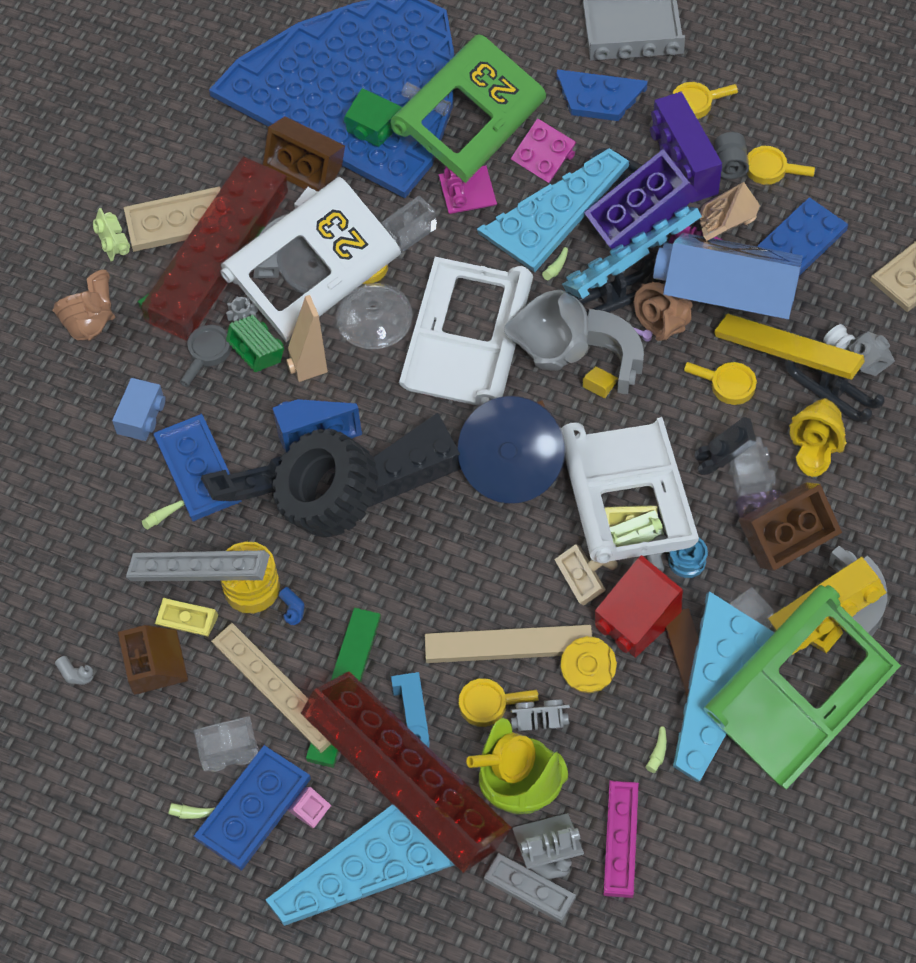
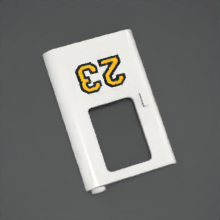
M337 177L221 264L222 270L220 272L228 283L233 282L241 287L253 304L287 342L292 337L305 296H311L320 317L398 257L401 251L395 240L351 187L341 177ZM301 236L330 269L331 274L283 311H277L250 279L249 273L295 238Z

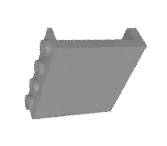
M582 0L590 60L684 54L685 35H682L677 0Z

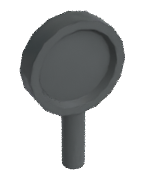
M204 325L195 329L190 334L187 344L189 355L193 362L180 380L181 385L189 387L202 366H216L229 357L232 348L229 342L226 341V330L216 325Z

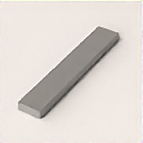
M265 550L133 553L126 578L130 581L263 580L270 554Z

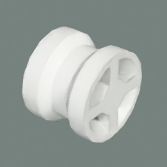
M839 324L825 335L823 342L850 351L849 346L856 341V338L847 333V329L843 324Z

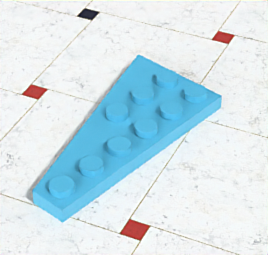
M609 148L584 163V167L572 174L569 172L564 175L561 181L554 185L549 184L521 201L515 209L506 214L503 212L498 215L492 223L487 226H480L477 228V232L524 266L536 272L585 216L584 212L597 203L629 167V161Z
M684 206L674 212L675 217L668 221L666 218L658 221L653 225V230L646 234L643 231L631 238L632 242L625 247L621 244L610 250L611 255L603 260L599 257L588 264L589 268L583 272L578 270L566 277L568 281L562 284L564 289L574 296L582 299L589 295L587 289L601 287L607 283V276L609 274H612V276L617 275L649 254L648 247L652 248L662 245L667 241V234H677L700 219L702 216L698 208Z
M710 591L706 594V605L700 624L701 631L688 686V698L684 706V718L673 763L674 768L696 782L700 781L726 736V733L707 715L703 708L775 633Z
M406 794L268 897L266 902L285 926L461 863V859Z

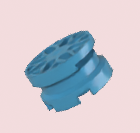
M699 538L698 542L690 548L670 551L668 562L671 570L676 575L684 578L698 576L706 565L708 556L707 546Z

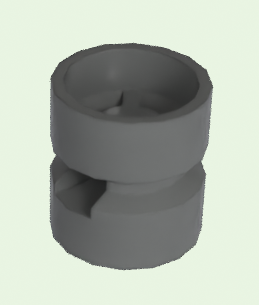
M727 132L718 136L714 141V149L722 162L721 177L726 179L742 177L749 170L745 137L737 132Z

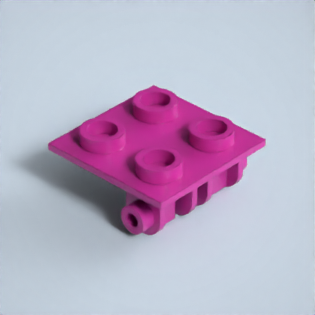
M537 118L511 157V160L550 183L563 162L574 157L575 151H573V147L576 142Z
M486 165L482 166L466 183L447 166L444 169V173L439 174L449 214L497 205Z

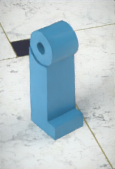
M419 672L391 676L394 696L402 695L407 723V731L404 735L406 751L414 757H420L427 753L430 743Z

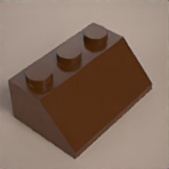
M284 116L268 127L262 168L305 190L309 187L318 192L336 178L342 167L345 145Z

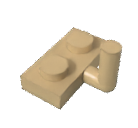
M577 544L554 559L578 602L582 605H586L606 590L595 570L601 566L614 570L618 565L616 560L607 563L589 561L581 546Z

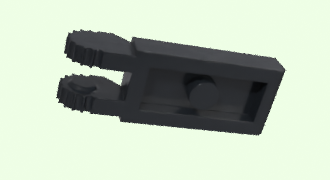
M741 418L709 442L707 446H702L694 452L696 460H707L698 466L699 474L708 475L718 468H723L757 443L750 418Z

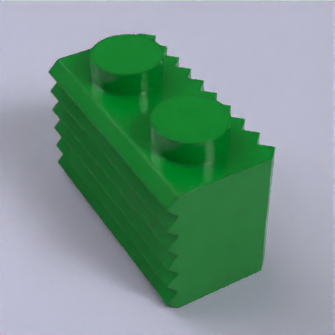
M252 314L247 318L244 317L242 320L230 323L226 341L238 352L239 356L241 355L242 359L247 362L248 366L250 365L254 372L281 362L284 351L283 344L280 339H275L268 331L264 322H260Z

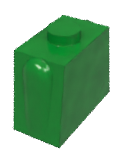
M362 88L344 116L346 131L355 135L360 140H365L380 147L394 133L391 126V118L402 107Z

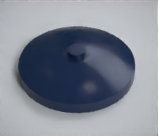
M505 396L492 399L479 406L463 425L458 441L459 463L468 482L485 497L501 503L529 501L548 490L562 470L565 460L563 432L552 413L534 400L520 396Z

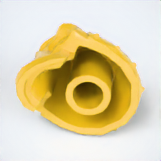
M824 398L815 401L792 417V422L789 425L790 437L794 445L801 446L796 456L798 466L808 476L817 477L822 475L831 463V453L843 452L847 444L840 410L832 401Z

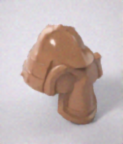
M99 270L87 278L88 291L67 296L54 304L52 311L60 319L70 335L77 341L94 339L100 335L109 320L116 318L111 311L109 294L110 274L107 270Z
M652 282L642 284L636 292L634 298L636 316L641 324L656 336L655 339L657 341L667 340L670 336L685 331V326L691 321V308L693 305L688 299L663 295L665 284Z

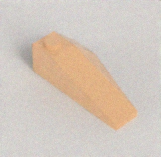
M744 182L703 204L700 210L702 216L700 224L703 227L702 232L706 241L741 224L747 225L756 219L760 204Z
M310 295L304 298L288 346L290 358L286 359L290 374L295 373L298 382L328 372L319 315Z

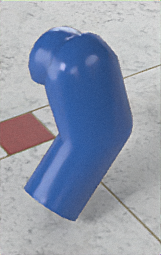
M285 587L278 595L288 605L287 612L283 617L290 625H296L303 619L305 604L289 587Z

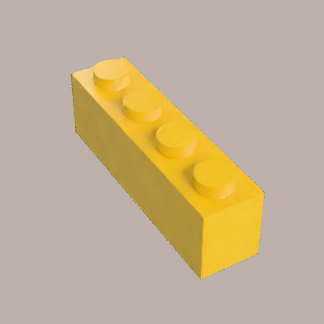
M860 557L819 584L824 587L830 585L839 593L840 606L851 617L886 594L880 578L863 557ZM818 586L768 618L775 631ZM826 617L792 655L806 648L811 642L822 635L829 633L838 624L831 617Z

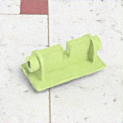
M99 208L96 219L93 220V229L100 237L103 251L107 252L110 261H113L115 254H128L130 244L125 234L121 233L122 228L116 215L111 212L104 214L102 209Z
M655 510L610 527L612 539L616 547L649 542L659 535H664L661 521L657 517Z

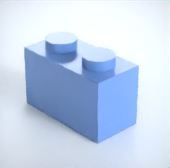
M134 378L130 379L112 420L117 434L143 441L147 440L149 433H152L155 429L158 412L162 411L166 399L159 384Z

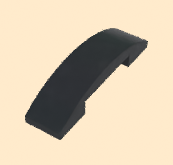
M281 457L273 458L267 466L229 475L226 470L202 475L201 480L212 500L239 501L255 498L275 491L273 489V480L277 477L275 470L277 466H280L282 460Z

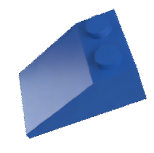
M297 399L291 402H283L272 408L278 436L285 453L291 449L289 446L294 441L299 442L301 440V436L307 433L312 435V431L319 429H334L351 439L362 435L359 409L355 403Z

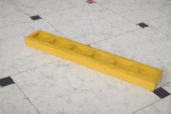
M727 314L715 329V335L718 338L850 380L854 378L865 362L864 355L731 314Z

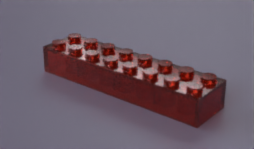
M243 156L142 303L141 307L145 322L188 341L190 334L199 327L228 283L221 275V264L259 235L287 195L286 175Z
M348 671L313 690L301 714L463 873L498 849L512 827L352 673Z

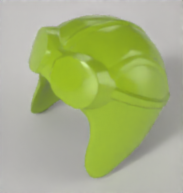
M501 718L495 722L484 745L482 755L492 754L497 742L504 735L512 733L511 724L507 719ZM529 738L535 747L534 765L529 775L522 781L515 784L508 783L495 776L491 766L480 767L479 786L481 792L496 808L512 814L533 813L550 804L560 793L562 785L568 780V770L562 756L557 751L549 750L542 742Z

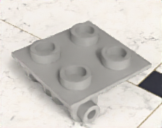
M561 699L544 701V706L534 707V702L516 703V709H510V712H516V717L511 718L512 729H518V732L532 730L531 713H533L535 730H538L537 713L541 712L543 729H546L545 712H548L549 728H563V725L569 724L568 713H562V708H570V706L567 704L563 705Z
M568 813L512 828L527 869L584 854L579 842L580 834L578 828L574 829Z

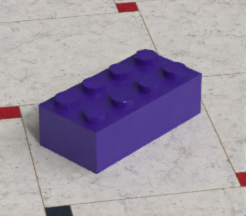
M682 91L656 99L654 101V111L651 112L653 120L652 127H650L651 136L654 141H658L660 151L664 149L699 194L691 203L719 194L722 162Z
M662 149L584 213L608 246L613 249L621 244L624 247L632 242L631 238L644 231L645 234L654 229L653 225L665 218L668 221L675 215V211L687 206L699 194L664 149Z

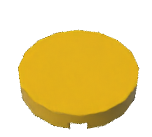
M586 636L574 640L567 646L562 654L560 668L563 678L570 687L579 692L594 693L601 691L610 684L616 672L617 662L613 650L599 638Z

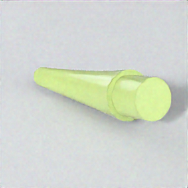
M567 247L563 248L556 261L543 272L544 279L550 280L559 274L567 257Z
M181 500L149 514L142 521V525L147 530L154 525H158L170 514L184 506V502Z
M663 726L659 728L657 744L646 765V769L652 773H656L665 757L667 740L666 730Z
M171 803L168 814L178 816L181 819H197L210 816L215 808H196L184 804Z

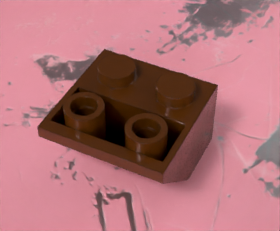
M143 625L118 632L128 683L134 695L188 681L177 630Z

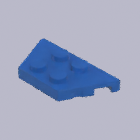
M558 69L556 79L560 82L562 94L568 102V109L571 115L619 121L623 117L625 111L636 102L637 96L647 90L648 81Z

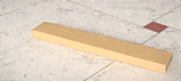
M233 623L212 640L213 645L320 753L342 734Z
M591 625L425 634L426 663L562 656L567 646L574 640L586 636L592 637Z

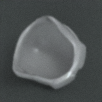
M563 290L549 291L536 297L521 309L504 327L505 334L520 345L533 358L535 366L542 370H561L563 366L580 360L588 350L587 335L589 324L587 312L577 298Z

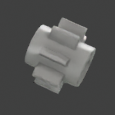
M236 296L232 303H227L229 310L226 312L228 321H239L252 314L257 318L256 312H258V308L253 303L251 304L249 297Z

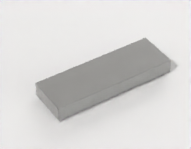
M499 853L484 877L485 882L560 923L563 922L576 899V895Z

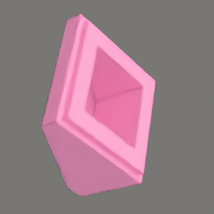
M305 787L288 811L314 828L331 805L311 787Z

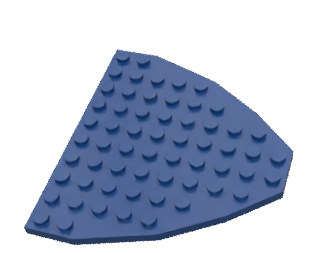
M365 0L298 22L239 57L209 89L210 96L268 127L286 116L345 145L342 166L406 198L433 166L435 156L428 152L411 135L404 137L394 132L380 147L365 140H360L355 135L346 131L344 116L362 88L403 107L454 57L447 10L427 0ZM453 90L422 121V125L440 141L453 108Z

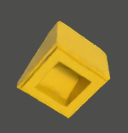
M595 367L583 378V388L606 398L618 381V377Z

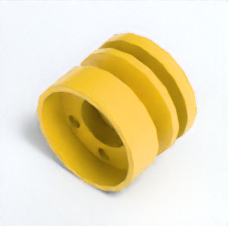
M241 542L234 544L226 550H265L270 554L263 580L220 581L226 601L233 609L242 613L254 614L266 610L275 602L280 590V582L273 555L265 546L256 542Z

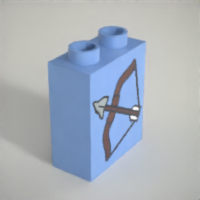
M682 233L673 244L665 242L663 248H659L653 278L666 281L663 295L789 319L803 256L714 238L706 241L704 236Z

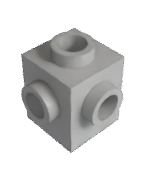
M867 332L857 337L856 341L849 346L851 352L864 355L865 362L860 368L861 372L877 376L895 362L889 350L890 344L882 335Z

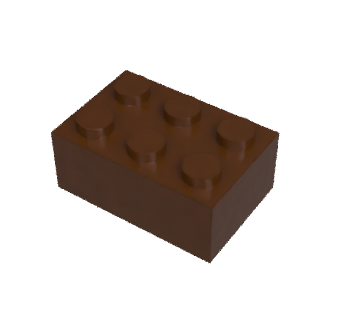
M806 482L739 519V523L760 568L772 571L842 533L822 486L817 483Z

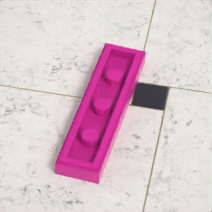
M609 782L604 896L633 898L639 785L636 782Z

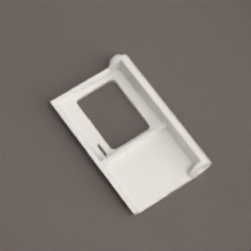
M435 257L400 377V385L412 392L481 406L492 399L503 397L516 342L505 334L504 327L526 306L533 274L523 266H517L510 269L509 272L485 266ZM458 278L497 285L505 289L493 336L488 342L448 334L442 330L454 285Z
M662 417L657 418L653 424L587 435L584 426L579 423H569L561 428L565 440V460L589 554L593 561L607 563L641 555L690 548L698 542L697 530ZM574 430L579 431V433L576 436L574 434ZM651 486L654 489L668 538L616 547L612 539L601 494Z

